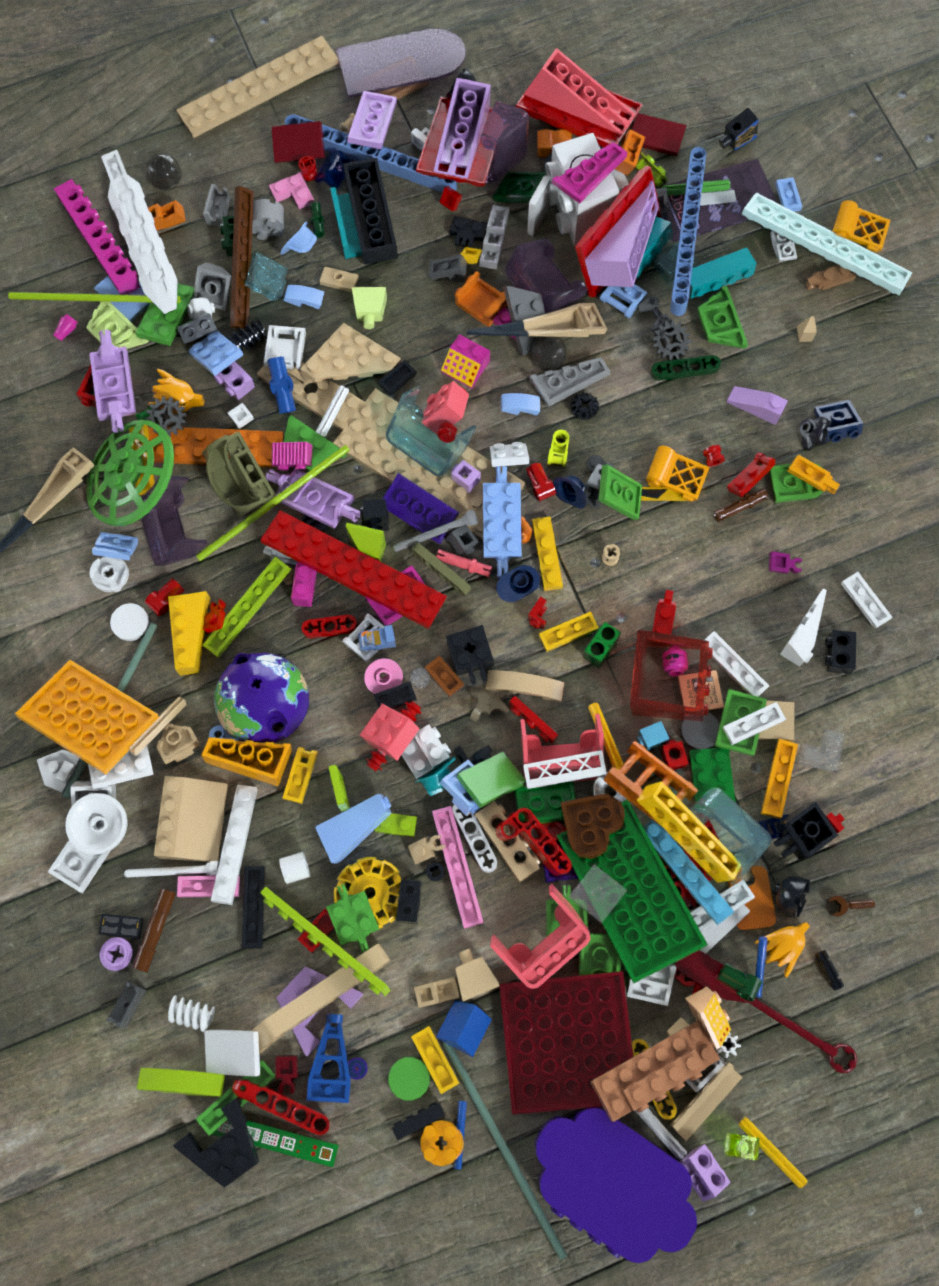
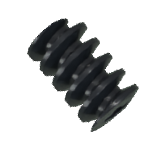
M257 319V323L251 321V327L246 324L245 330L240 328L239 334L233 332V338L227 336V339L240 348L244 354L243 347L249 351V344L255 347V340L261 343V336L267 339V333L261 322Z

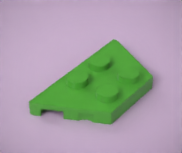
M724 286L718 294L713 295L709 298L708 302L699 306L697 313L708 342L745 349L748 346V342L728 287Z
M292 415L289 416L283 442H308L312 444V467H306L308 472L340 449Z

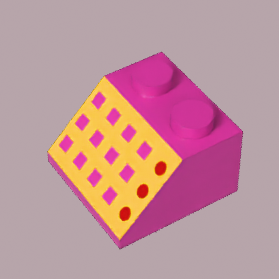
M459 334L448 351L441 373L472 389L490 362V350Z

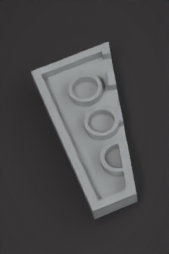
M600 357L581 362L576 366H565L560 370L546 371L545 374L530 375V380L546 405L550 407L610 375L611 371Z

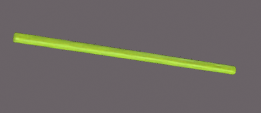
M9 292L8 294L9 299L153 303L146 295ZM177 296V303H180L181 298Z
M345 444L197 554L198 560L201 562L350 451Z

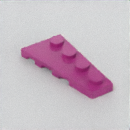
M613 142L594 153V156L590 159L581 161L580 165L575 168H569L560 177H554L552 184L580 204L627 157V151Z

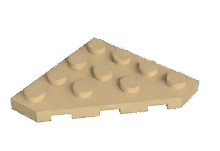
M343 323L302 366L300 373L314 382H322V379L331 378L333 380L348 379L350 376H358V378L371 377L373 374L379 373L387 375L401 363V358Z

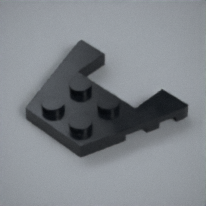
M236 1097L221 1109L233 1126V1129L206 1149L202 1150L191 1132L173 1145L176 1150L223 1188L259 1162L252 1135L249 1134L246 1125V1115L242 1112L240 1097Z

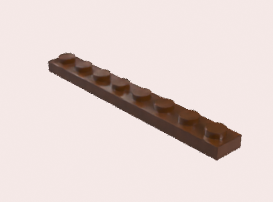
M242 186L235 187L230 327L238 330L240 328L245 330V325H249L254 191Z

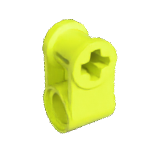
M557 430L554 433L547 465L552 463L566 467L569 434L565 430ZM563 439L565 440V442L559 443L556 440Z

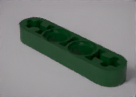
M708 355L657 362L652 366L651 377L654 380L662 381L714 374L718 372L721 360L718 356ZM696 363L699 365V369L692 370L690 365ZM680 366L682 371L676 373L672 370V367ZM660 369V371H662V374H659L656 370Z

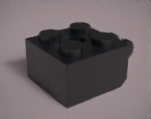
M483 625L446 635V643L456 675L460 676L468 673L471 685L476 684V678L473 672L480 670L483 682L488 681L484 668L494 666V659ZM467 649H473V653H469Z
M814 801L804 803L775 825L782 836L773 843L778 847L787 842L789 847L781 852L783 858L794 853L797 859H803L815 854L836 838L838 834L817 802Z

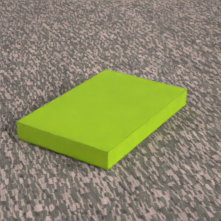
M337 765L328 766L337 806L341 812L350 809L343 776Z

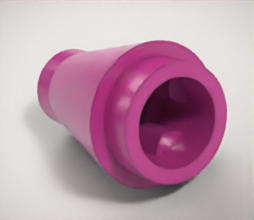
M67 314L64 317L61 316L53 336L63 341L65 337L77 328L78 322Z

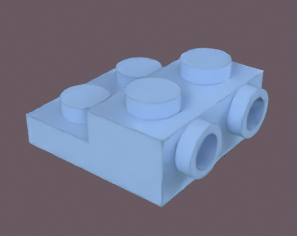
M469 760L444 777L440 782L454 797L452 803L465 815L469 812L474 814L479 810L478 805L456 778L458 773L474 766Z

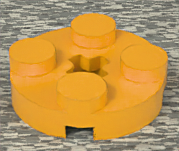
M440 1120L425 1127L420 1144L425 1160L437 1166H446L452 1164L463 1151L464 1140L462 1133L452 1122ZM440 1137L447 1141V1145L443 1146V1150L437 1145Z

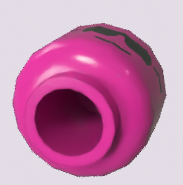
M673 646L663 653L664 671L669 673L670 676L683 675L688 669L687 652L678 646Z

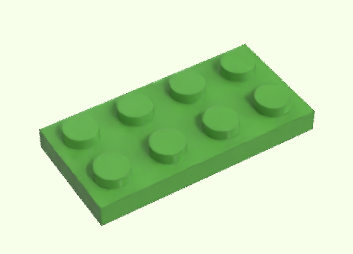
M177 283V296H180L181 302L177 303V309L165 314L154 303H150L136 331V336L171 346L178 332L177 327L182 324L188 311L187 304L193 299L194 287Z

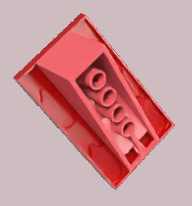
M556 48L514 109L536 120L540 119L556 128L567 130L578 137L594 133L598 144L606 147L613 142L619 143L643 104L606 90Z

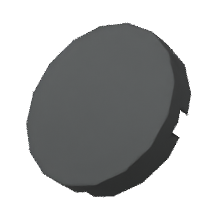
M705 711L693 712L683 720L681 726L683 741L693 749H709L716 742L719 723L710 713Z

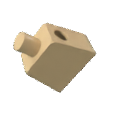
M470 949L458 953L463 965L455 969L463 1002L499 987L498 981L483 957L474 960Z

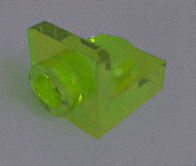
M727 1133L724 1140L725 1156L758 1160L760 1138Z

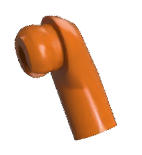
M521 517V543L525 544L530 540L533 531L526 519Z

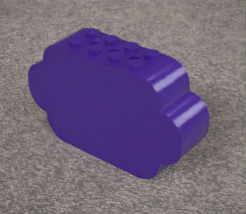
M598 1107L582 1108L574 1115L572 1120L568 1117L556 1116L544 1123L535 1140V1152L540 1163L543 1165L539 1175V1187L544 1199L551 1205L550 1208L553 1213L560 1218H563L564 1215L568 1217L570 1225L580 1232L582 1229L586 1230L589 1238L598 1245L603 1242L606 1245L607 1251L616 1258H619L621 1255L634 1263L648 1261L655 1255L658 1248L666 1252H677L689 1243L697 1227V1216L694 1208L687 1201L692 1188L691 1176L681 1163L619 1120L611 1122L606 1111Z

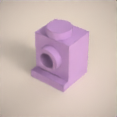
M464 460L460 464H456L451 471L452 480L466 489L468 493L481 480V472Z

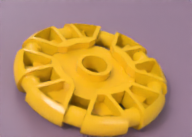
M364 857L357 859V862L352 865L348 864L339 874L337 886L341 887L342 884L350 883V890L347 891L348 895L358 894L370 887L375 889V896L368 899L379 929L396 919L401 877L398 874L400 871L389 861L377 860V857ZM374 867L381 869L379 874L373 873ZM362 869L364 874L356 877L354 872ZM392 878L394 884L389 886L386 880ZM334 887V903H336L341 897L338 889ZM390 895L396 897L394 904L388 902ZM383 909L386 915L378 918L376 913L381 912Z

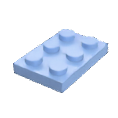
M217 330L209 333L205 339L194 344L188 350L190 355L214 376L243 355L240 348Z

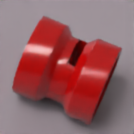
M311 156L302 157L299 160V168L305 181L316 179L318 172L315 159Z

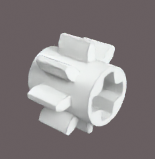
M729 1032L724 1042L728 1039L731 1047H728L726 1050V1047L722 1044L716 1052H724V1058H728L729 1053L736 1056L737 1054L734 1050L736 1047H741V1045L736 1043L738 1036L730 1037Z

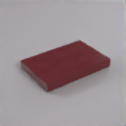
M637 113L632 131L645 137L642 148L678 156L687 125Z
M321 121L271 127L274 163L295 162L304 156H311L314 159L325 158Z

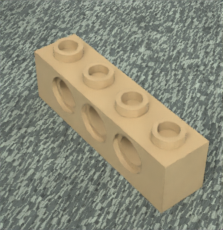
M494 801L477 812L475 817L520 884L539 871L540 867L538 865L541 863L535 854H530L527 849L529 845L522 837L519 838L518 835L514 837V844L511 846H506L502 840L497 838L496 829L492 827V822L495 820L504 821L506 819L505 814L507 813L501 804L497 805ZM504 826L503 832L507 836L510 835V829ZM517 853H522L525 855L526 860L518 863L515 861L514 856Z

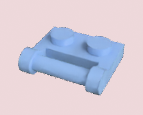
M635 284L633 287L608 286L602 293L600 300L604 303H609L623 312L624 316L629 319L638 308V305L646 298L647 292ZM611 293L629 303V308L611 297Z

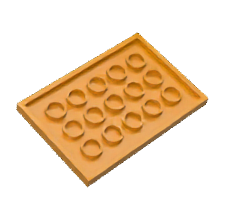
M69 660L15 713L17 718L105 775L129 751V747L159 718L157 713L72 660Z

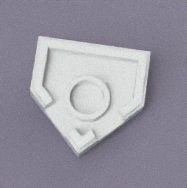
M60 750L37 759L44 785L64 793L80 758L66 750Z

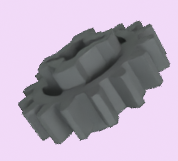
M674 320L670 324L665 321L663 326L659 325L657 327L658 331L655 330L653 332V335L656 337L651 339L652 342H655L652 349L657 348L655 354L661 353V359L667 357L668 361L672 360V358L678 360L679 356L683 357L685 355L684 351L689 350V347L686 345L691 343V340H687L690 333L684 332L687 327L681 328L680 322L675 325ZM669 329L672 330L670 333H667V332L664 333V332H663V331L669 330ZM672 349H678L677 352H670Z
M163 396L161 402L156 398L155 405L149 404L152 410H146L150 414V417H147L146 420L156 423L155 417H157L160 421L159 425L166 430L170 437L172 432L178 435L177 429H184L181 424H187L183 420V417H186L187 414L182 413L185 407H179L180 402L178 400L173 403L172 397L167 401L166 397ZM162 405H164V408H163V409H161L160 411H157V409H158L159 407H161ZM174 408L177 410L179 417L175 416ZM167 413H168V415L171 416V417H170V419H166V422H165V419L163 418V415H167ZM177 423L174 427L168 429L169 425Z

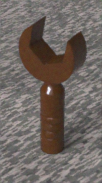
M833 896L827 900V902L835 901L839 905L838 913L831 914L834 917L844 915L848 908H875L874 900H859L847 903L841 896Z

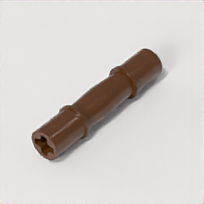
M160 889L155 906L152 908L154 910L147 925L141 946L139 945L132 968L148 973L156 953L155 948L162 934L167 915H170L169 912L176 893Z

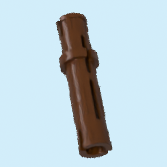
M764 488L753 494H746L744 498L714 511V518L719 523L745 509L754 508V505L767 500L768 494Z

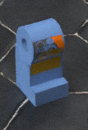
M392 625L384 626L381 629L362 631L358 634L360 650L368 651L396 647Z

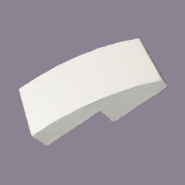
M771 231L772 245L779 262L797 259L794 242L780 236L775 231Z

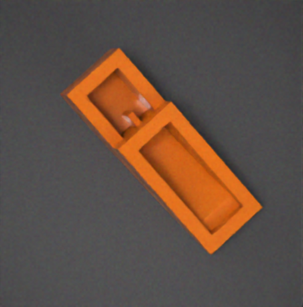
M176 200L164 206L154 204L148 207L155 221L156 230L166 229L186 221L184 208Z

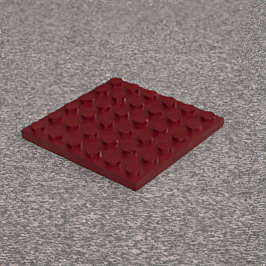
M623 971L547 979L538 988H529L523 982L499 984L512 1115L602 1107L603 1105L590 1081L634 1057Z

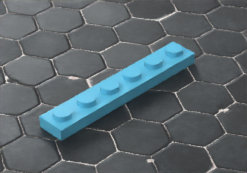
M654 820L643 826L660 858L716 925H719L734 913V910L663 827Z

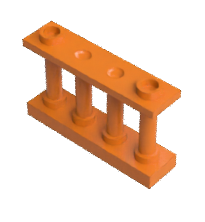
M636 741L628 749L627 752L631 756L619 770L612 767L603 779L604 782L628 799L656 823L658 822L637 802L643 792L641 789L642 785L652 773L660 777L667 787L670 785L678 791L676 797L681 802L684 798L690 801L698 791L691 782L686 781ZM638 760L647 768L635 782H632L625 774Z

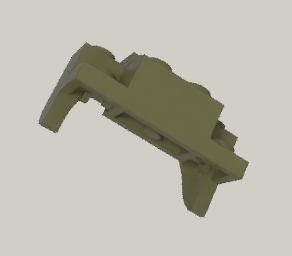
M239 431L230 436L225 435L217 439L202 452L206 459L208 479L214 492L224 503L235 509L239 518L254 511L276 496Z

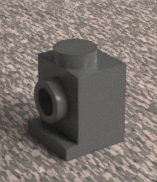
M466 524L452 531L446 538L447 542L452 544L459 556L465 554V556L470 555L475 551L474 547L478 544V540Z

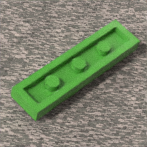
M262 1060L260 1061V1075L244 1076L241 1079L248 1080L259 1086H265L276 1075ZM242 1085L240 1089L245 1090L246 1086ZM232 1087L196 1118L197 1122L209 1136L227 1120L221 1109L238 1097L233 1093ZM240 1098L242 1102V1107L248 1101Z

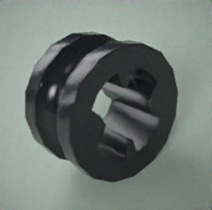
M436 862L428 865L426 870L427 877L434 882L440 881L444 877L443 866ZM438 867L441 873L440 876L432 877L431 868Z

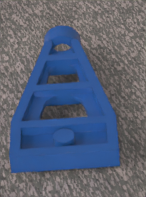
M327 1014V1023L308 1078L306 1101L349 1103L351 1078L342 1028L343 1015ZM338 1023L336 1027H332L330 1024ZM329 1038H336L338 1040V1055L325 1054L326 1043ZM335 1060L338 1063L340 1072L338 1079H323L321 1077V1070L325 1061Z

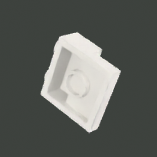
M430 725L425 726L416 733L401 755L416 780L450 760L448 754L451 751L446 743L441 744L438 739L441 737L436 727L431 728Z

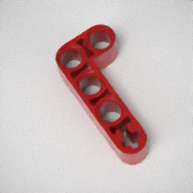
M521 808L513 812L496 827V836L502 841L510 840L520 834L551 874L559 876L571 870L572 864L568 856L529 809ZM519 813H521V814L524 815V817H525V822H524V823H522V822L519 821V819H518ZM504 826L509 827V836L503 832ZM532 829L536 830L538 834L537 839L532 837ZM545 845L550 848L549 855L544 852Z

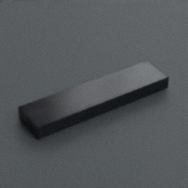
M245 866L242 949H263V900L265 898L260 892L265 888V866Z

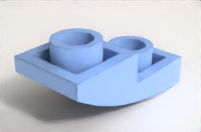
M288 285L283 301L299 307L303 303L319 309L324 292L306 286Z
M520 393L502 394L501 411L518 415L520 411L538 415L540 412V396Z

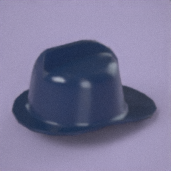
M569 475L558 477L553 481L556 496L561 501L579 509L586 506L585 485L578 477Z
M522 565L502 575L497 582L496 590L498 596L506 602H515L524 598L538 588L540 583L539 573L530 565Z

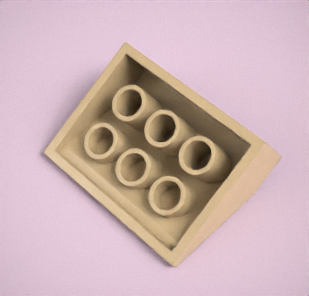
M165 776L154 856L159 859L218 861L228 784L186 777Z

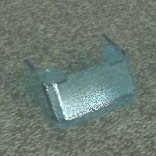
M417 386L402 394L386 431V439L390 444L435 476H442L448 472L464 453L476 426L473 425L459 433V435H456L455 440L451 443L439 440L434 432L421 424L423 411L415 404L421 389Z
M719 788L709 789L690 809L703 824L713 817L742 844L736 853V860L743 869L731 881L730 884L734 886L770 846L772 841L770 833Z

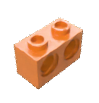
M632 130L625 134L621 139L620 147L627 151V157L614 170L628 175L636 167L645 139L644 136Z

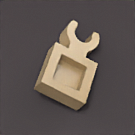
M441 835L432 836L430 841L428 837L423 838L408 846L415 864H420L434 857L433 850L439 851L445 848V845L437 846L436 844L437 839H440Z

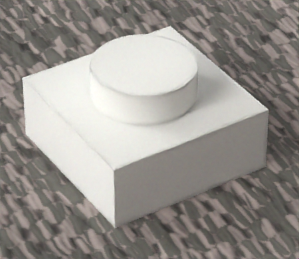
M243 403L228 412L229 417L238 429L254 419Z

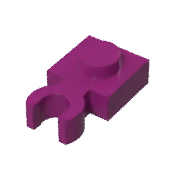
M772 551L769 553L768 571L787 574L790 570L792 573H799L802 569L797 568L795 563H801L802 559L794 558L791 560L790 554Z

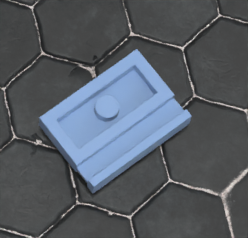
M101 532L95 547L92 548V553L97 556L130 560V556L138 545V537Z

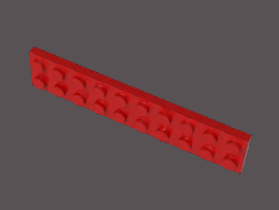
M281 510L261 538V543L427 629L432 625L447 598L446 595Z

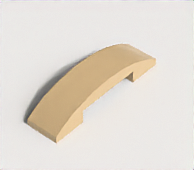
M488 670V681H486L485 690L503 693L508 691L539 696L546 700L562 701L564 682L527 673Z

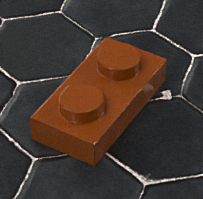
M440 655L425 666V670L449 698L464 686V683Z

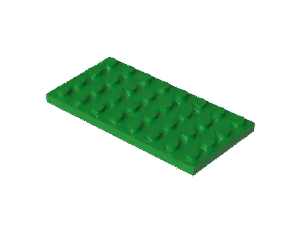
M627 799L621 802L625 815L623 826L617 832L609 835L607 851L601 856L589 859L580 858L569 844L567 830L556 836L565 854L570 859L572 867L633 984L706 947L708 944Z

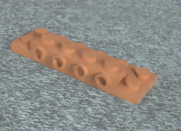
M698 1020L590 1082L610 1121L614 1122L631 1111L637 1110L640 1113L649 1108L648 1102L653 1099L655 1102L663 1100L667 1097L665 1092L670 1089L673 1092L678 1091L685 1086L683 1082L689 1078L691 1082L703 1076L701 1071L720 1060Z

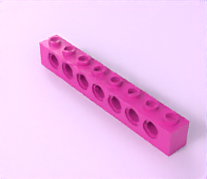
M71 179L55 187L54 190L60 202L119 294L127 295L140 288L138 274L135 270L131 271L130 268L132 266L127 257H122L124 253L119 245L115 246L114 243L116 241L112 234H107L106 231L108 229L103 220H98L100 216L95 208L91 209L92 204L88 197H83L84 192L79 184L76 185Z

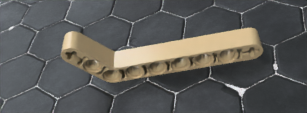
M380 944L373 946L355 958L373 974L391 961ZM342 967L258 1024L252 1031H258L259 1055L285 1033L359 984L360 981L352 975L354 971L351 968L346 970Z

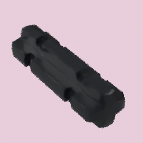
M826 950L816 953L815 956L818 962H821L820 966L825 976L831 981L832 989L836 991L843 988L844 984L841 978H838L839 974L832 961L828 959L829 955Z

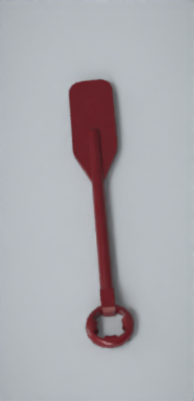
M701 950L675 962L676 969L704 988L708 987L712 992L716 991L720 998L749 1003L820 1048L821 1051L828 1054L829 1063L836 1072L845 1074L853 1071L856 1067L857 1054L851 1046L844 1043L832 1046L755 998L753 1002H750L738 996L736 990L717 980L723 964ZM843 1047V1051L852 1055V1060L849 1061L848 1068L843 1070V1066L838 1063L835 1064L833 1057H836L838 1053L837 1049Z

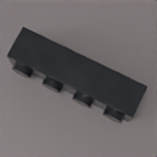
M437 1102L430 1104V1108L426 1110L425 1108L420 1109L415 1116L411 1114L405 1117L406 1120L403 1122L400 1120L394 1123L392 1130L397 1141L445 1116L446 1114L440 1102L438 1104Z

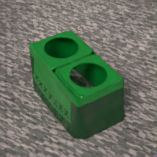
M604 622L584 650V659L597 668H601L619 642L621 632ZM605 628L615 634L614 638L605 640L601 635L602 630ZM599 642L604 646V652L601 655H594L591 652L593 643Z

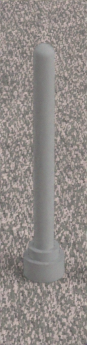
M473 509L467 511L463 518L395 544L393 550L398 552L465 524L467 526L478 524L477 516Z

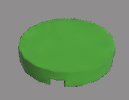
M405 1057L398 1060L391 1067L388 1083L391 1091L398 1098L415 1100L427 1091L430 1084V1073L427 1066L421 1060L415 1057Z

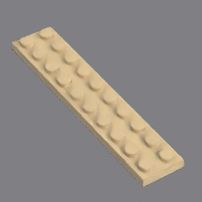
M320 36L178 108L177 113L192 137L195 138L339 64V59L324 37Z

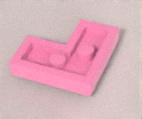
M301 173L269 185L276 202L293 197L298 209L309 206L314 202V198Z

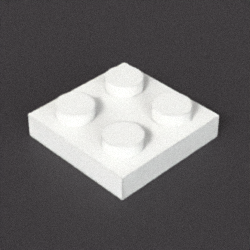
M514 442L509 445L497 443L489 446L492 467L529 464L526 443Z

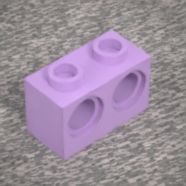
M235 361L216 376H213L218 384H223L226 387L225 390L231 397L234 395L238 400L255 387L252 378Z
M705 1144L693 1149L679 1162L688 1170L692 1186L703 1202L716 1197L731 1183Z

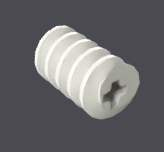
M177 995L173 996L168 1011L169 1022L173 1023L176 1021L178 1025L184 1023L185 1027L192 1025V1028L195 1030L200 1027L202 1032L208 1029L215 1014L214 1006L211 1011H208V1004H205L203 1009H200V1002H197L195 1007H193L191 999L186 1005L184 997L177 1002Z

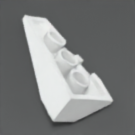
M824 588L780 654L799 667L804 662L808 663L813 656L811 650L815 645L827 591Z

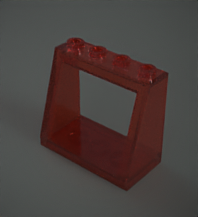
M638 630L630 700L632 715L703 721L704 715H708V704H705V696L709 697L710 685H706L707 678H711V666H708V659L713 657V648H710L709 641ZM647 646L667 648L678 646L681 649L700 650L695 707L642 699Z

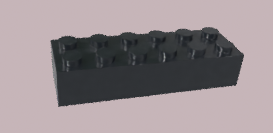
M372 158L343 164L364 265L398 258L396 240L378 159Z

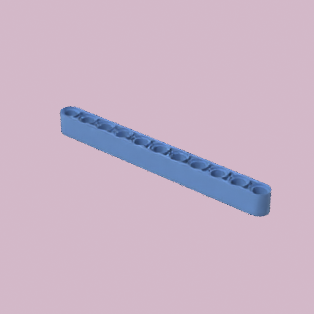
M289 115L285 119L286 125L314 122L297 115ZM322 125L324 150L354 161L377 158L381 171L442 193L447 186L455 191L457 190V182L454 180L441 179L437 176H427L416 172L419 162L417 158L383 146L382 149L348 143L349 134Z
M701 147L692 149L688 165L670 305L671 313L676 316H681L686 312L689 299L706 162V151Z

